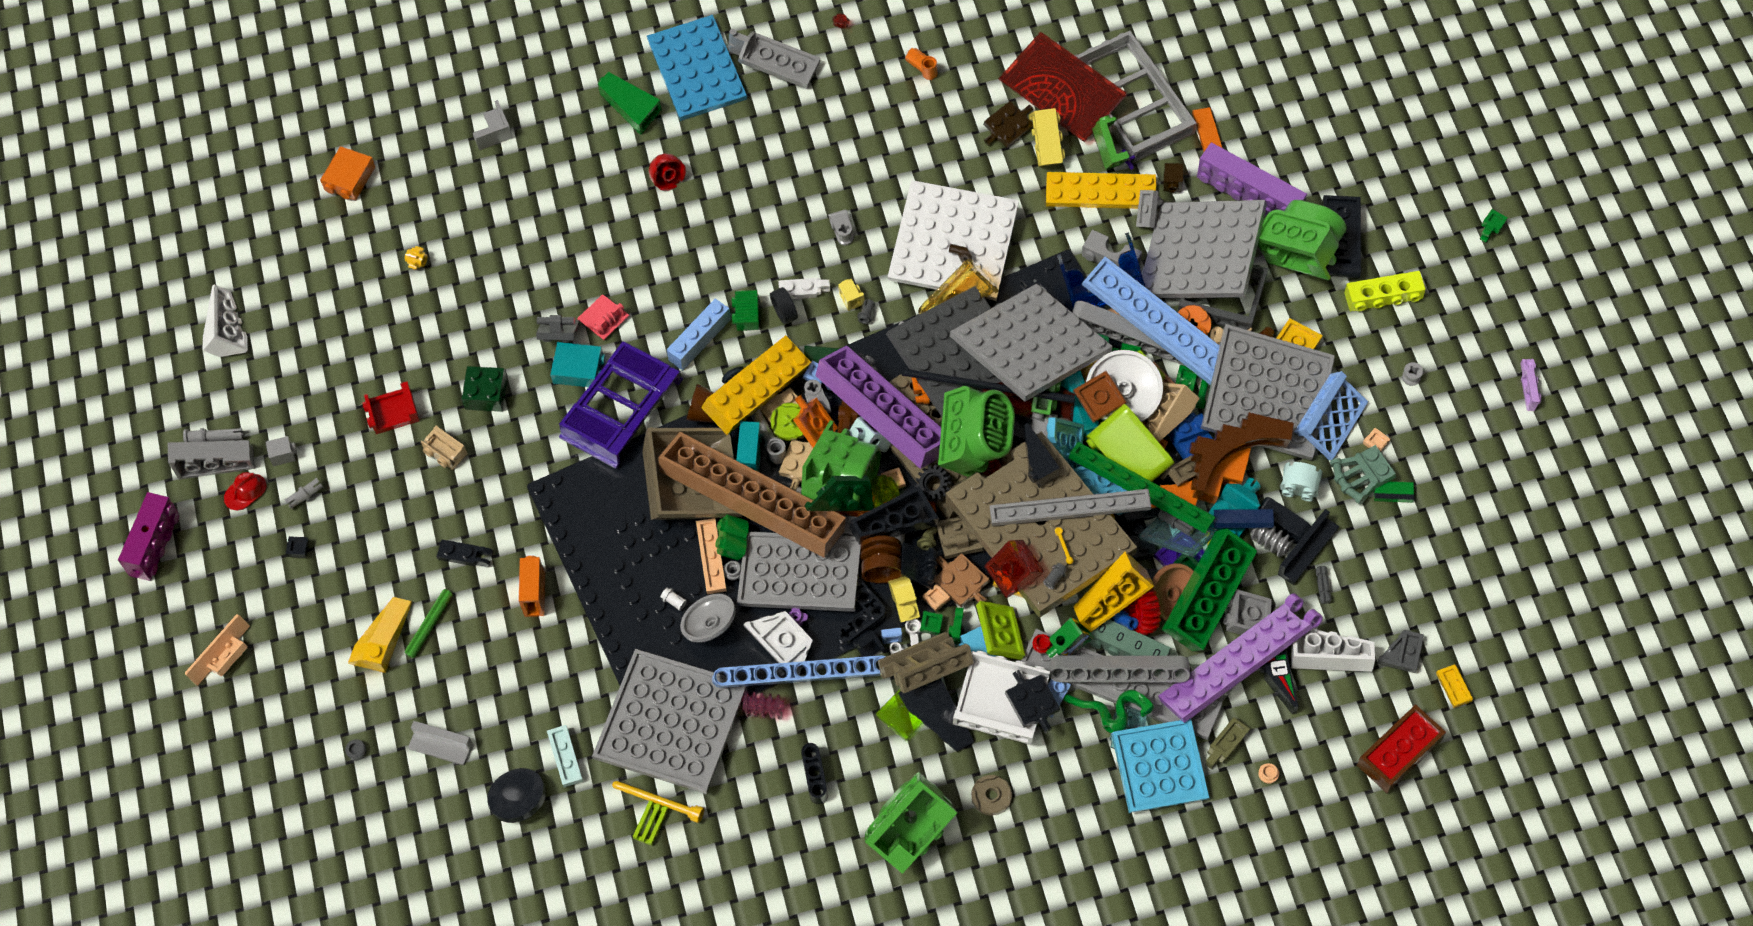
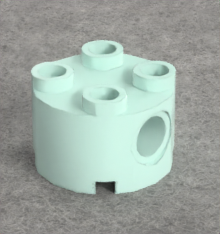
M1290 462L1286 463L1283 469V480L1280 484L1282 495L1286 497L1297 495L1301 496V499L1304 501H1313V497L1319 494V483L1323 475L1322 470L1316 471V466L1302 462H1294L1293 466H1290Z

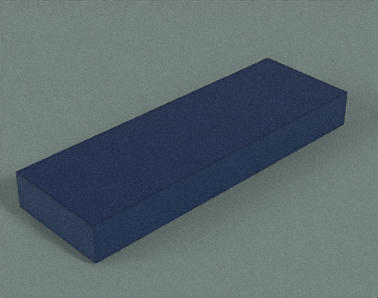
M1273 509L1214 510V528H1274Z

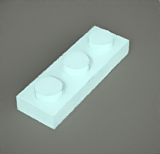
M563 725L548 730V737L563 787L583 782L567 726Z

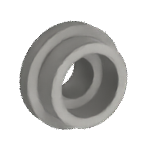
M736 561L728 562L723 568L724 576L729 580L739 579L741 564ZM733 569L737 570L736 573H730Z

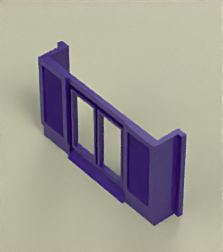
M623 341L580 399L559 423L561 431L559 439L616 469L620 464L619 454L674 382L679 385L682 382L683 378L680 377V372ZM612 372L649 391L639 405L603 387V384ZM597 392L634 410L624 425L588 406Z

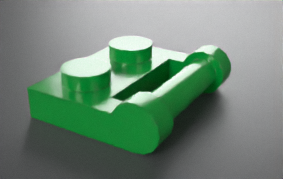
M1179 365L1175 384L1186 385L1193 392L1196 378L1201 377L1188 367ZM1203 379L1198 394L1199 400L1196 403V408L1204 409L1206 406L1205 398L1209 385Z

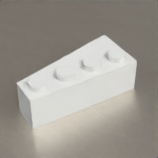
M1313 628L1291 644V668L1370 672L1373 670L1375 646L1372 641L1352 636L1343 637L1337 635L1336 632L1330 631L1327 633L1317 630L1318 628Z

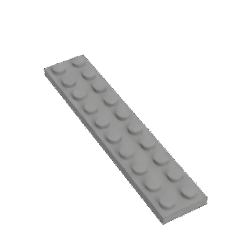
M1035 629L1025 656L1021 661L1025 662L1028 666H1041L1050 671L1051 658L1047 653H1037L1033 649L1032 642L1037 635L1045 634L1049 637L1052 635ZM1082 647L1072 656L1104 655ZM1068 682L1075 688L1115 704L1119 695L1124 691L1136 690L1148 698L1154 705L1153 711L1146 716L1163 723L1180 720L1158 697V695L1174 685L1172 682ZM1215 700L1191 718L1195 736L1208 740L1222 702ZM1128 702L1124 705L1125 708L1140 713L1141 708L1134 703Z

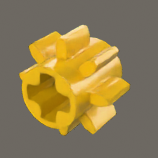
M415 246V248L412 247V249L407 250L405 262L409 264V268L417 270V268L425 266L428 256L423 252L424 248Z

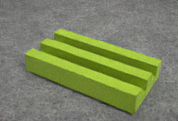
M649 800L634 832L633 839L652 846L669 810L668 807H663ZM652 808H654L642 836H640ZM658 811H662L649 840L646 839Z

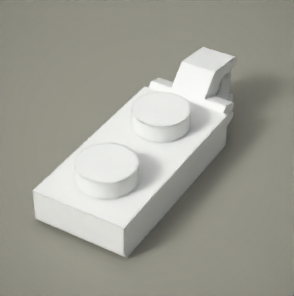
M820 278L780 280L779 288L784 287L792 299L817 298V295H821V292H830V281L820 280Z

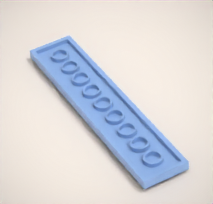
M1105 256L1083 281L1082 285L1211 385L1220 345Z

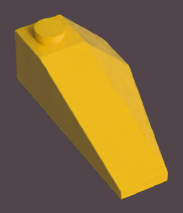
M392 597L354 645L348 664L386 673L412 601Z

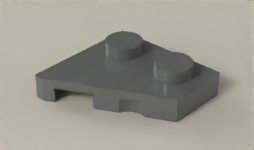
M1403 630L1398 638L1388 647L1387 651L1379 657L1377 664L1416 673L1424 634Z

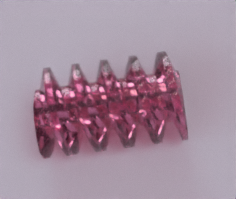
M746 691L743 699V713L745 711L746 716L750 717L753 712L754 717H758L761 712L762 718H766L769 713L770 719H774L777 714L778 719L782 720L785 711V697L781 700L780 694H777L776 698L773 699L772 694L769 693L768 698L765 699L764 693H761L760 697L757 698L756 692H753L752 696L749 697L748 691Z

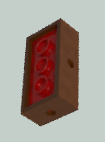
M1415 704L1359 758L1357 766L1383 791L1388 793L1443 740L1446 731Z

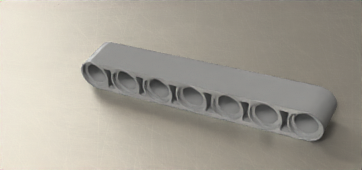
M1084 301L1075 302L1072 313L1096 333L1125 344L1139 346L1143 351L1185 366L1123 316Z
M1055 656L1050 661V678L1055 682H1185L1190 677L1189 660L1184 656Z

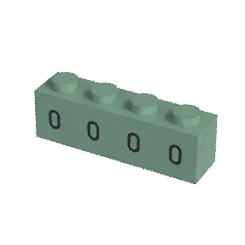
M1107 620L1091 632L1095 638L1089 642L1090 645L1097 649L1102 648L1112 656L1170 655L1171 647L1136 631L1129 630L1127 627L1112 620Z

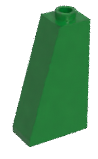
M607 72L598 82L600 95L640 135H642L662 110L660 99L610 72Z

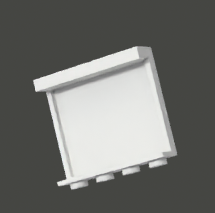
M972 651L974 664L968 666L957 709L954 713L953 724L1031 745L1037 724H1031L1023 728L1005 695V691L1018 684L1012 675L1017 670H1020L1025 680L1042 675L1046 684H1048L1050 671L1041 666H1028L1022 661H1008L1003 656L993 657L983 651Z

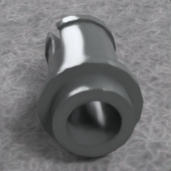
M867 299L864 300L862 310L857 315L860 323L868 324L872 320L871 314L875 307L874 301L868 299L867 302Z
M1061 563L1053 565L1052 571L1043 581L1044 585L1054 589L1059 580L1066 576L1067 568Z

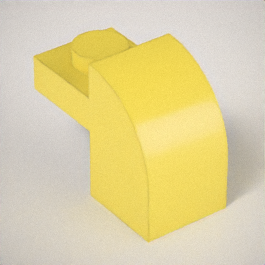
M904 576L888 581L900 622L919 618L916 596L910 579Z

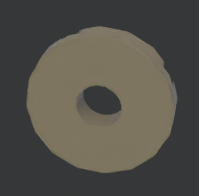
M986 775L978 779L971 791L972 803L982 814L988 816L999 815L1010 806L1012 800L1011 788L1008 782L999 778V776ZM995 791L997 797L993 800L988 799L986 793Z

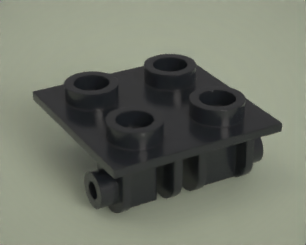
M903 542L901 575L932 590L933 583L936 581V557L938 555L936 549L929 548L928 551L923 552Z

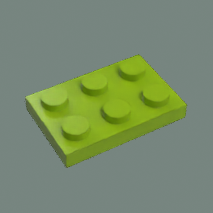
M979 601L976 607L987 653L1022 660L1025 652L1014 608Z

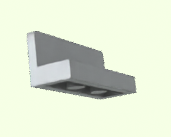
M413 721L411 730L414 734L408 746L410 750L459 765H465L473 745L470 737Z

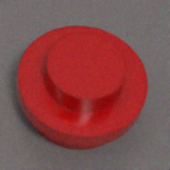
M1045 634L1037 635L1032 642L1033 649L1037 653L1045 654L1052 647V643L1049 640L1050 637Z

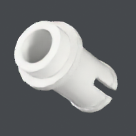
M666 588L661 594L663 602H668L681 611L686 605L687 600L674 593L672 588Z

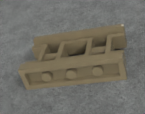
M947 632L878 660L881 677L885 679L894 675L895 683L903 693L974 664L970 646L964 644L955 648L953 638H949Z

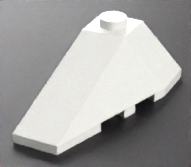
M215 284L212 286L204 328L203 351L218 357L246 353L248 350L247 335L240 326L242 321L236 315L235 310L237 307L231 291Z

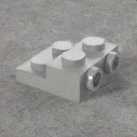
M1236 589L1227 606L1228 613L1225 614L1223 623L1227 625L1226 631L1240 635L1245 633L1271 614L1272 599Z

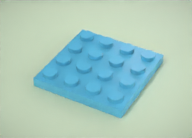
M1191 719L1185 723L1179 720L1111 733L1129 813L1209 799Z

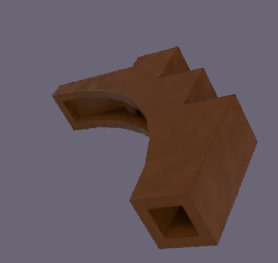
M1249 412L1245 419L1242 418L1240 428L1223 424L1221 429L1216 431L1215 439L1197 436L1195 442H1191L1189 453L1192 454L1191 461L1195 462L1194 472L1196 473V479L1193 478L1191 483V490H1194L1193 498L1200 499L1202 497L1211 472L1230 455L1256 446L1287 448L1292 439L1294 423Z

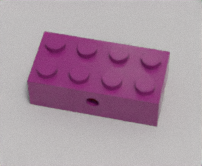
M147 492L118 558L121 566L131 577L151 581L152 576L157 572L158 562L164 556L165 546L172 537L173 527L179 521V512L167 496Z

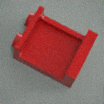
M408 381L400 383L402 388L400 390L369 398L368 394L364 395L365 402H362L365 413H369L370 416L366 418L370 429H374L375 434L420 422Z

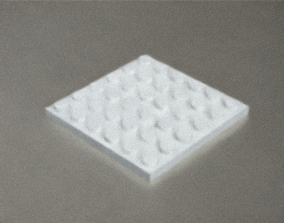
M911 180L888 273V280L957 294L976 286L984 299L997 301L1019 200ZM950 244L967 247L972 255V261L969 264H963L957 254L949 253Z

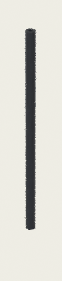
M905 368L902 370V376L1016 394L1005 384ZM1043 391L1034 396L1074 403L1075 399L1074 395Z

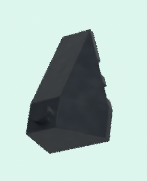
M941 678L909 692L903 693L900 691L898 693L907 710L913 716L915 715L927 728L929 727L940 739L956 752L974 743L967 728L953 724V717L957 708Z

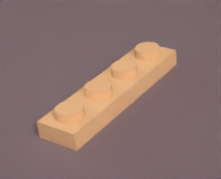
M712 518L696 521L707 594L725 592L727 590L721 555L717 554V547H715V542L718 538L716 520Z

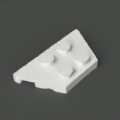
M786 611L755 621H748L744 624V627L778 663L805 661L812 639ZM797 667L796 672L798 675H800L802 667Z

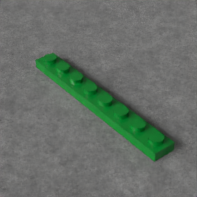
M1080 442L1075 445L1068 458L1127 491L1148 489L1152 505L1205 534L1215 519V516Z

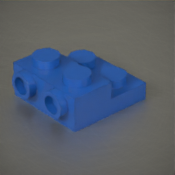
M1191 413L1167 434L1183 460L1192 455L1189 453L1190 444L1195 442L1197 436L1213 439L1209 431L1200 429L1203 419L1202 413L1198 415Z

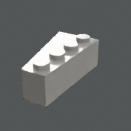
M249 440L168 443V463L179 480L254 469V449Z

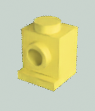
M846 279L838 284L839 295L848 311L864 304V294L861 292L858 284L855 285L852 279Z

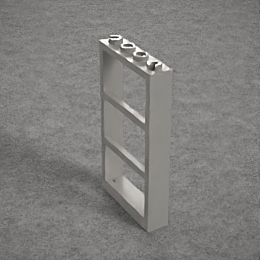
M1128 31L1119 34L1111 40H1106L1096 47H1091L1081 54H1076L1071 59L1085 67L1128 47L1143 69L1109 86L1117 90L1148 75L1163 96L1162 99L1117 119L1109 128L1122 148L1128 152L1129 157L1135 156V159L1132 160L1134 163L1195 134L1196 122L1132 32ZM1168 104L1181 124L1133 146L1120 126ZM1108 112V113L1105 115V116L1110 115V118L1113 117V116L1110 114V112Z

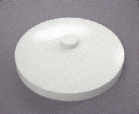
M1117 350L1104 355L1091 367L1086 382L1107 371L1127 402L1126 405L1141 422L1147 420L1158 408L1163 393V382L1159 370L1146 356L1135 351ZM1110 413L1109 415L1103 417L1102 420L1104 421V420H1105L1106 418H1108L1112 413Z

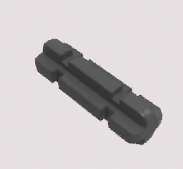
M1318 566L1316 568L1319 597L1322 604L1331 602L1326 566Z

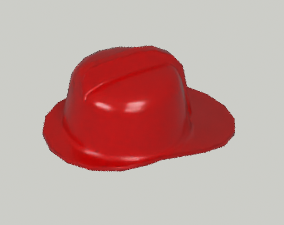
M250 472L239 474L235 478L234 483L225 492L224 503L226 506L236 511L248 507L265 492L267 486L264 477Z

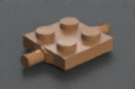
M962 553L949 563L942 556L936 559L937 564L943 569L936 576L934 583L938 584L961 608L974 598L978 602L988 601L980 592L989 582V578Z

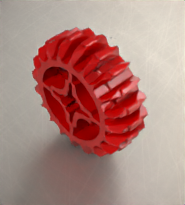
M1154 587L1123 609L1129 616L1138 620V626L1136 629L1133 628V631L1147 635L1155 632L1159 627L1161 612L1159 598H1157V592L1154 591Z

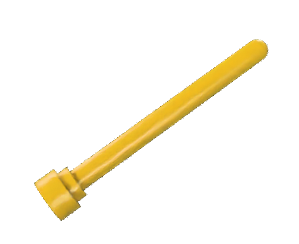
M614 781L612 784L614 789L688 815L691 821L700 823L703 818L705 808L701 806L688 807L619 781Z

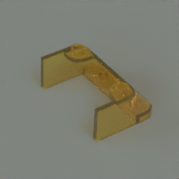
M969 258L920 306L918 313L920 315L974 286L979 290L981 297H988L993 291L997 293L998 289L980 267Z

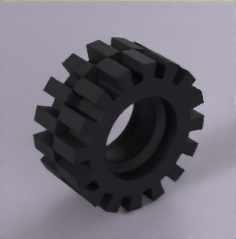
M929 465L928 469L924 467L922 469L924 473H918L921 477L916 478V481L919 483L915 484L916 487L920 486L927 500L931 502L944 501L943 497H946V492L951 490L950 486H954V483L951 482L953 480L952 476H950L948 471L937 465H934V467ZM934 477H939L941 481L940 486L934 491L930 490V480Z

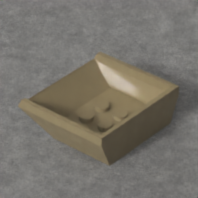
M647 428L643 446V459L651 520L723 518L727 514L734 517H742L741 514L659 472V456L679 432L734 459L731 433L726 435L721 428Z

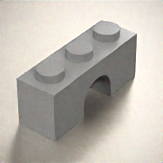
M1092 230L1082 246V256L1088 261L1100 263L1106 256L1132 277L1141 262L1142 251L1125 244L1120 252H1110L1107 249L1109 237Z

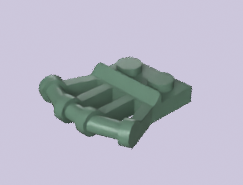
M1376 445L1360 454L1357 453L1354 457L1334 458L1330 461L1331 467L1334 470L1335 482L1340 484L1343 494L1354 498L1355 502L1359 505L1367 499L1374 489L1396 478V473ZM1357 464V466L1342 473L1341 467ZM1360 472L1364 474L1363 477L1352 483L1346 481ZM1370 482L1363 492L1359 493L1355 490Z

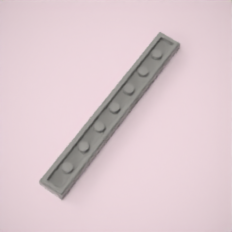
M1148 489L990 505L992 526L1151 510Z

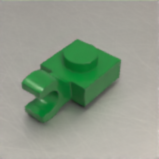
M1491 209L1481 225L1485 229L1480 240L1487 242L1492 232L1498 234L1507 222L1508 217Z

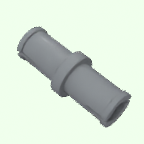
M317 478L304 487H299L297 492L284 499L287 504L295 500L289 504L291 510L305 499L309 500L311 495L324 488L321 483L313 487L319 482Z

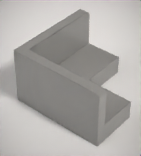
M498 100L495 101L496 109L483 113L488 127L472 133L479 151L513 138Z

